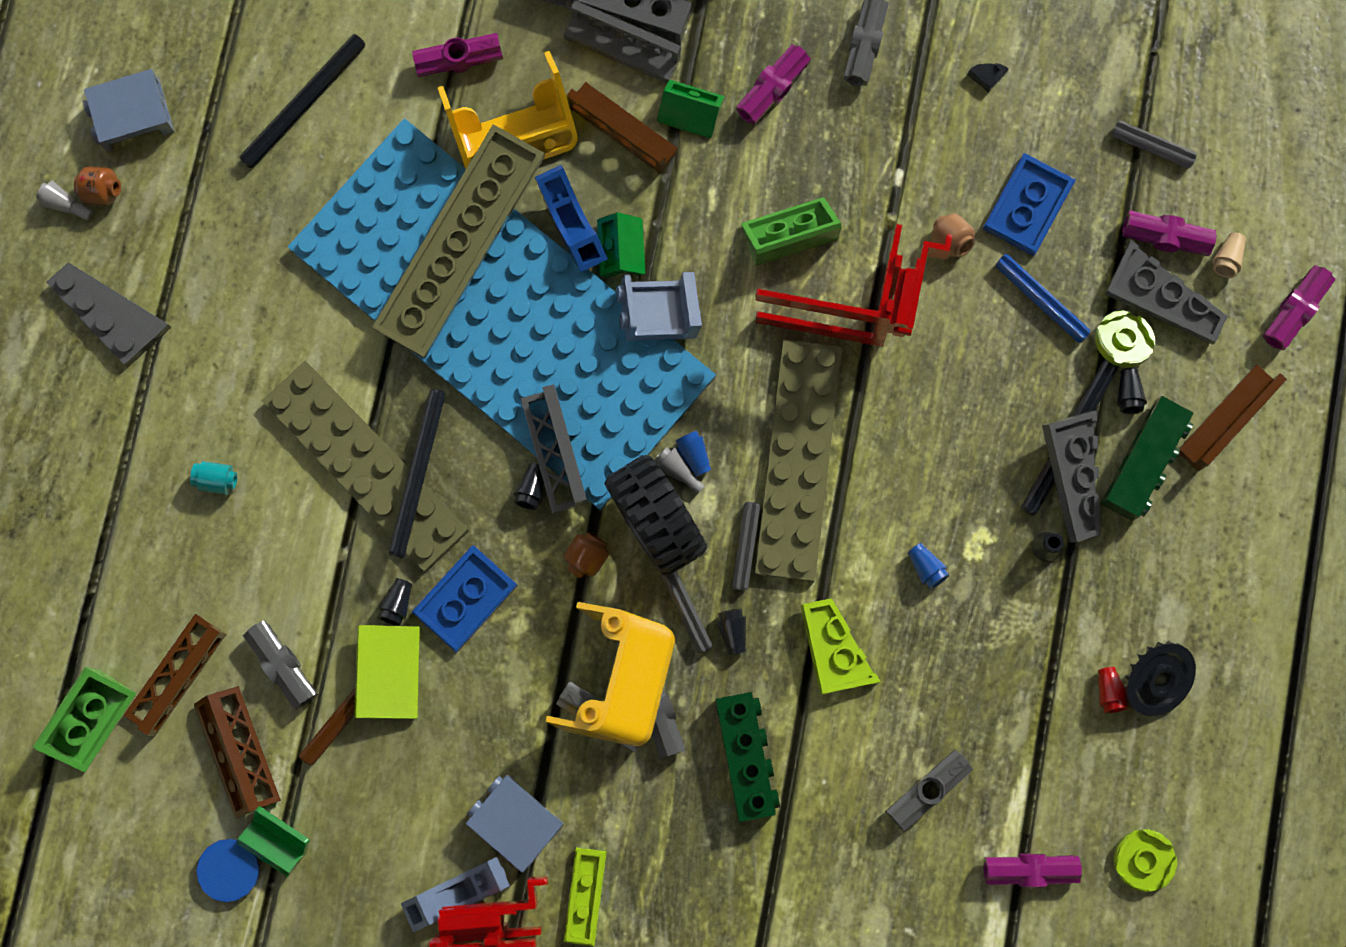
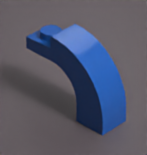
M562 165L534 177L553 223L580 272L608 260L597 233L589 224L579 205Z

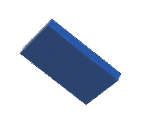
M1024 153L982 230L1035 256L1076 179Z
M472 545L414 608L412 613L452 650L458 653L518 585Z

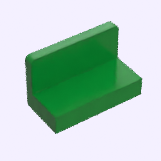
M669 80L663 91L657 122L711 138L725 96Z
M616 212L597 219L598 238L608 259L599 263L600 276L609 278L624 272L639 276L645 274L642 218Z
M258 806L254 811L253 820L239 836L237 844L286 877H289L306 855L310 840Z

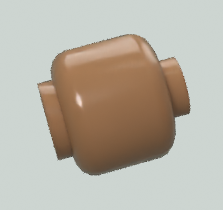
M956 213L947 216L943 215L934 222L931 240L934 243L944 244L946 235H952L948 257H962L971 251L975 244V231L961 215Z

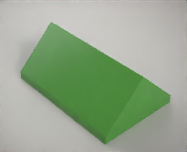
M824 197L741 223L755 266L839 239L842 229L840 220Z
M85 667L33 745V748L86 772L136 693L101 670Z

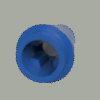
M697 430L675 440L678 446L676 449L695 477L711 470L703 436H699Z
M922 543L917 544L908 551L907 554L922 584L927 585L929 589L937 587L949 577L946 571L947 566Z

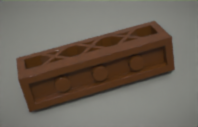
M587 82L577 92L571 89L567 94L569 108L659 174L664 171L678 153L677 147Z
M1255 365L1179 447V454L1197 471L1209 466L1282 386L1287 378L1281 373L1272 378L1261 367Z
M194 614L123 716L138 725L137 729L144 734L156 736L227 634L198 614ZM199 623L207 630L198 643L193 645L191 633ZM187 640L188 646L182 647ZM188 650V657L181 667L175 670L174 657L178 652ZM169 666L170 672L164 673L166 668ZM171 676V681L161 695L157 696L156 683L159 678ZM151 691L152 697L146 698ZM152 701L153 706L143 720L135 715V712L142 703Z
M239 686L207 695L194 703L235 819L255 811L258 806L263 808L281 801ZM232 696L236 707L233 715L223 709L220 699ZM235 725L244 729L246 734L244 743L234 739L232 731ZM245 754L254 757L257 764L254 772L245 768L243 763ZM256 782L265 786L268 799L257 801L253 790Z

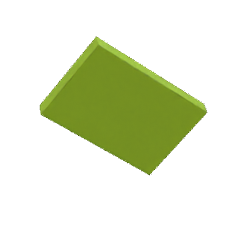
M357 626L354 718L417 719L420 627Z

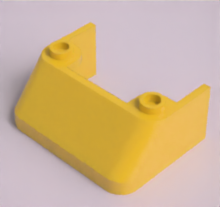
M550 51L544 52L551 78L539 82L534 87L532 96L535 105L480 123L477 113L471 108L462 107L451 110L444 87H438L465 169L493 124L545 153L544 159L568 152L575 147L578 135L560 73Z
M577 602V609L592 619L601 621L602 633L608 639L620 642L604 702L598 700L584 702L578 709L575 721L547 716L545 722L565 732L631 746H642L648 742L652 735L675 644V636L665 625L620 609Z

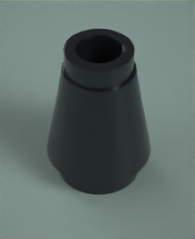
M1136 368L1123 369L1120 371L1121 376L1116 405L1120 407V412L1123 414L1141 413L1144 411V405L1147 404L1139 370Z
M529 463L513 493L515 496L514 503L519 507L536 510L538 504L542 503L544 480L539 464Z
M1042 532L1033 540V552L1042 561H1054L1062 552L1063 539L1059 534ZM1048 540L1053 542L1055 548L1049 546Z
M396 578L394 584H392L377 608L379 611L377 617L386 623L400 626L402 620H406L413 585L406 580Z
M742 609L719 612V620L716 622L728 654L746 652V615H743Z

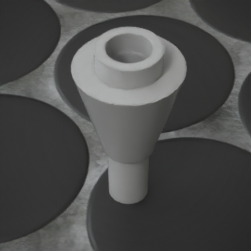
M53 180L48 184L43 183L37 192L36 199L39 200V207L73 213L87 221L93 213V210L77 203L74 198Z
M665 447L654 459L664 474L679 482H683L696 495L704 488V485L691 474V470L676 447H673L671 450Z

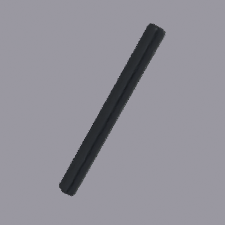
M356 34L351 35L243 151L239 158L247 167L253 168L365 48L363 39Z
M1106 359L1102 362L1072 416L1095 411L1119 366L1112 364ZM1048 458L1021 506L1024 512L1033 516L1039 511L1055 482L1050 458Z
M437 389L429 391L389 548V556L397 559H403L406 554L445 399V392Z

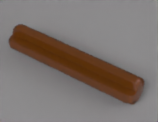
M355 688L300 753L299 757L306 764L314 765L355 715Z

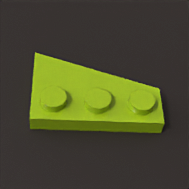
M832 598L800 605L820 695L881 682L866 661L867 657L856 644L850 633V628Z

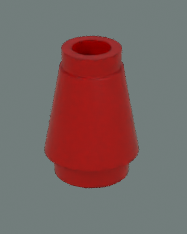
M1116 667L1099 669V705L1103 707L1104 713L1111 714L1129 709V701L1125 698L1127 692L1123 687Z

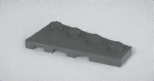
M1131 240L1125 249L1105 295L1213 345L1217 341L1228 316L1198 292L1194 293L1183 284V280L1176 275L1170 274L1160 266L1161 263L1152 256L1146 255L1139 249V245Z
M69 262L46 282L127 367L171 328L166 322Z
M1097 410L1042 425L1069 542H1080L1101 534L1100 498L1095 490L1096 479H1099V467H1095L1094 449H1098V436H1094L1093 422L1097 421Z

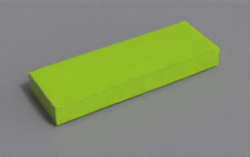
M576 847L564 942L595 946L607 851Z

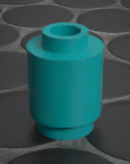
M202 461L201 464L194 463L190 474L191 487H197L198 491L228 495L231 489L234 490L236 488L238 474L234 472L232 465Z

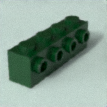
M1164 396L1156 399L1100 504L1130 521H1134L1140 516L1144 517L1152 505L1153 501L1149 500L1153 490L1158 491L1166 478V475L1163 474L1166 465H1172L1179 454L1180 449L1176 448L1181 438L1185 439L1193 427V423L1190 420L1194 412Z
M752 692L716 698L715 703L738 822L776 815L775 808L780 807L777 789L771 790L769 777H774L771 758L765 759L763 747L768 746L765 728L759 729L757 716H762L759 697L753 698Z

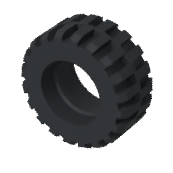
M641 455L607 477L604 484L611 498L643 550L662 576H670L704 555L707 545L700 530L674 487L651 456Z

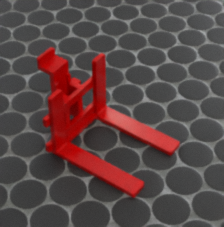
M896 224L878 311L756 289V301L875 323L874 333L759 311L756 313V323L880 347L884 346L887 333H892V335L899 337L911 336L927 257L947 260L952 235H946L944 244L924 241L920 258H917L915 269L907 267L902 269L903 255H897L902 225Z
M548 877L528 878L529 900L442 906L438 917L439 932L429 942V947H536V938L501 941L502 938L542 934V926L508 929V922H504V915L517 914L519 910L536 909L538 906L536 886L547 885L549 882ZM474 940H484V941H485V942H479V943H467V944H454V945H452L453 942L474 941Z

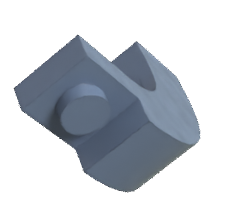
M496 857L400 904L412 931L415 932L438 921L439 910L442 909V906L473 904L510 885L506 879V873Z

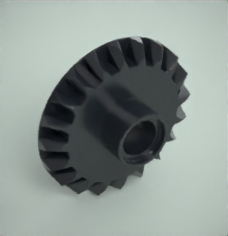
M1169 640L1165 644L1157 642L1154 648L1147 647L1144 655L1138 654L1139 660L1136 664H1130L1132 671L1125 675L1128 683L1123 686L1127 692L1125 698L1129 701L1130 706L1145 716H1159L1176 708L1190 692L1196 675L1195 660L1187 648Z

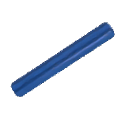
M1005 254L997 261L996 268L1078 343L1085 340L1091 332L1090 329L1008 254Z

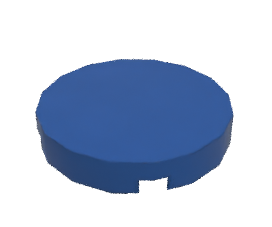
M233 838L219 840L208 846L200 856L197 866V878L202 890L212 899L222 902L239 900L251 893L258 883L261 872L258 858L238 845L237 839Z

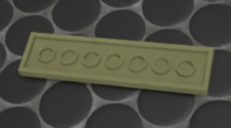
M492 125L372 326L375 331L424 359L427 357L540 166L545 153L496 125Z
M783 339L755 575L815 582L842 353L841 346Z
M305 360L271 391L262 402L392 537L410 468ZM423 483L406 553L426 572L469 530Z

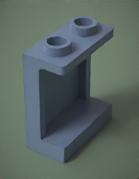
M152 69L84 89L87 100L83 101V106L89 118L92 117L94 127L90 128L95 143L101 144L106 151L113 150L112 143L155 130H160L163 135L175 132L160 80Z
M682 272L679 281L631 282L630 275H624L621 284L616 287L617 303L622 304L619 324L620 329L625 330L626 341L697 338L702 323L694 272Z
M506 775L504 779L499 776L487 789L491 794L484 803L478 800L469 810L467 815L470 819L466 824L523 873L565 823L525 791L511 776Z

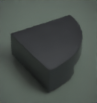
M1000 63L977 64L968 71L967 75L989 93L1008 73L1009 68Z

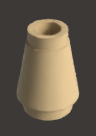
M1237 232L1229 234L1212 261L1214 265L1213 271L1217 275L1233 278L1241 271L1246 242L1244 235Z

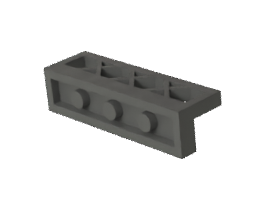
M576 0L571 7L572 19L564 33V39L668 84L681 60L680 45Z
M554 384L542 387L543 392L521 398V402L554 514L586 505L588 502ZM546 399L549 410L543 420L531 414L529 404ZM549 417H551L553 426L546 423ZM533 420L540 424L537 431ZM544 426L556 434V440L551 449L539 443L538 436ZM557 445H559L561 454L555 452ZM541 449H543V450H545L546 452H548V454H547V456L545 457V459H544V457H543V454H542V450H541ZM552 455L563 460L565 466L559 477L549 473L546 468ZM566 473L569 483L562 480ZM549 477L556 481L553 488ZM560 483L571 489L573 501L557 505L554 493Z

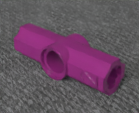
M497 33L465 40L453 37L445 44L412 51L418 78L451 70L456 73H462L467 71L470 66L503 59ZM455 52L464 53L459 59L451 58Z
M791 44L773 66L769 65L761 72L754 83V87L736 106V111L747 123L755 125L774 103L778 104L790 91L794 80L810 64L811 58L799 45Z
M1135 211L1127 213L1122 229V237L1152 243L1154 248L1161 251L1177 252L1182 250L1208 257L1212 254L1217 238L1216 230L1187 224L1183 218L1178 216L1161 215L1156 217Z
M1314 265L1308 271L1299 286L1293 289L1278 309L1280 312L1262 335L1267 344L1282 351L1290 345L1301 327H1304L1316 314L1320 307L1318 305L1336 280L1332 272L1317 265Z
M1018 854V857H984L983 871L985 884H1019L1022 887L1047 886V884L1081 883L1082 865L1079 856Z

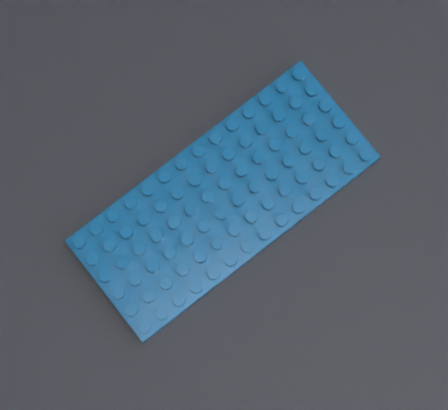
M404 118L288 245V248L372 320L376 321L466 169ZM513 209L427 357L424 359L412 352L535 457L537 455L521 398L543 392L542 387L554 384L586 498L600 511L612 499L604 484L607 477L641 455H650L716 378L714 372L673 339L626 341L625 330L620 329L619 316L620 312H622V304L617 303L616 292L590 270L586 269L580 272L567 251L516 209ZM546 399L529 404L531 414L543 420L549 410ZM549 417L546 423L553 426L551 417ZM533 420L537 431L540 424ZM544 426L538 436L539 443L551 449L556 440L555 432ZM557 445L555 452L561 454L559 445ZM541 449V450H542L543 457H544V459H545V457L547 456L548 452H546L545 450ZM554 455L551 456L546 465L558 476H560L565 467L563 460ZM566 473L563 480L569 483Z

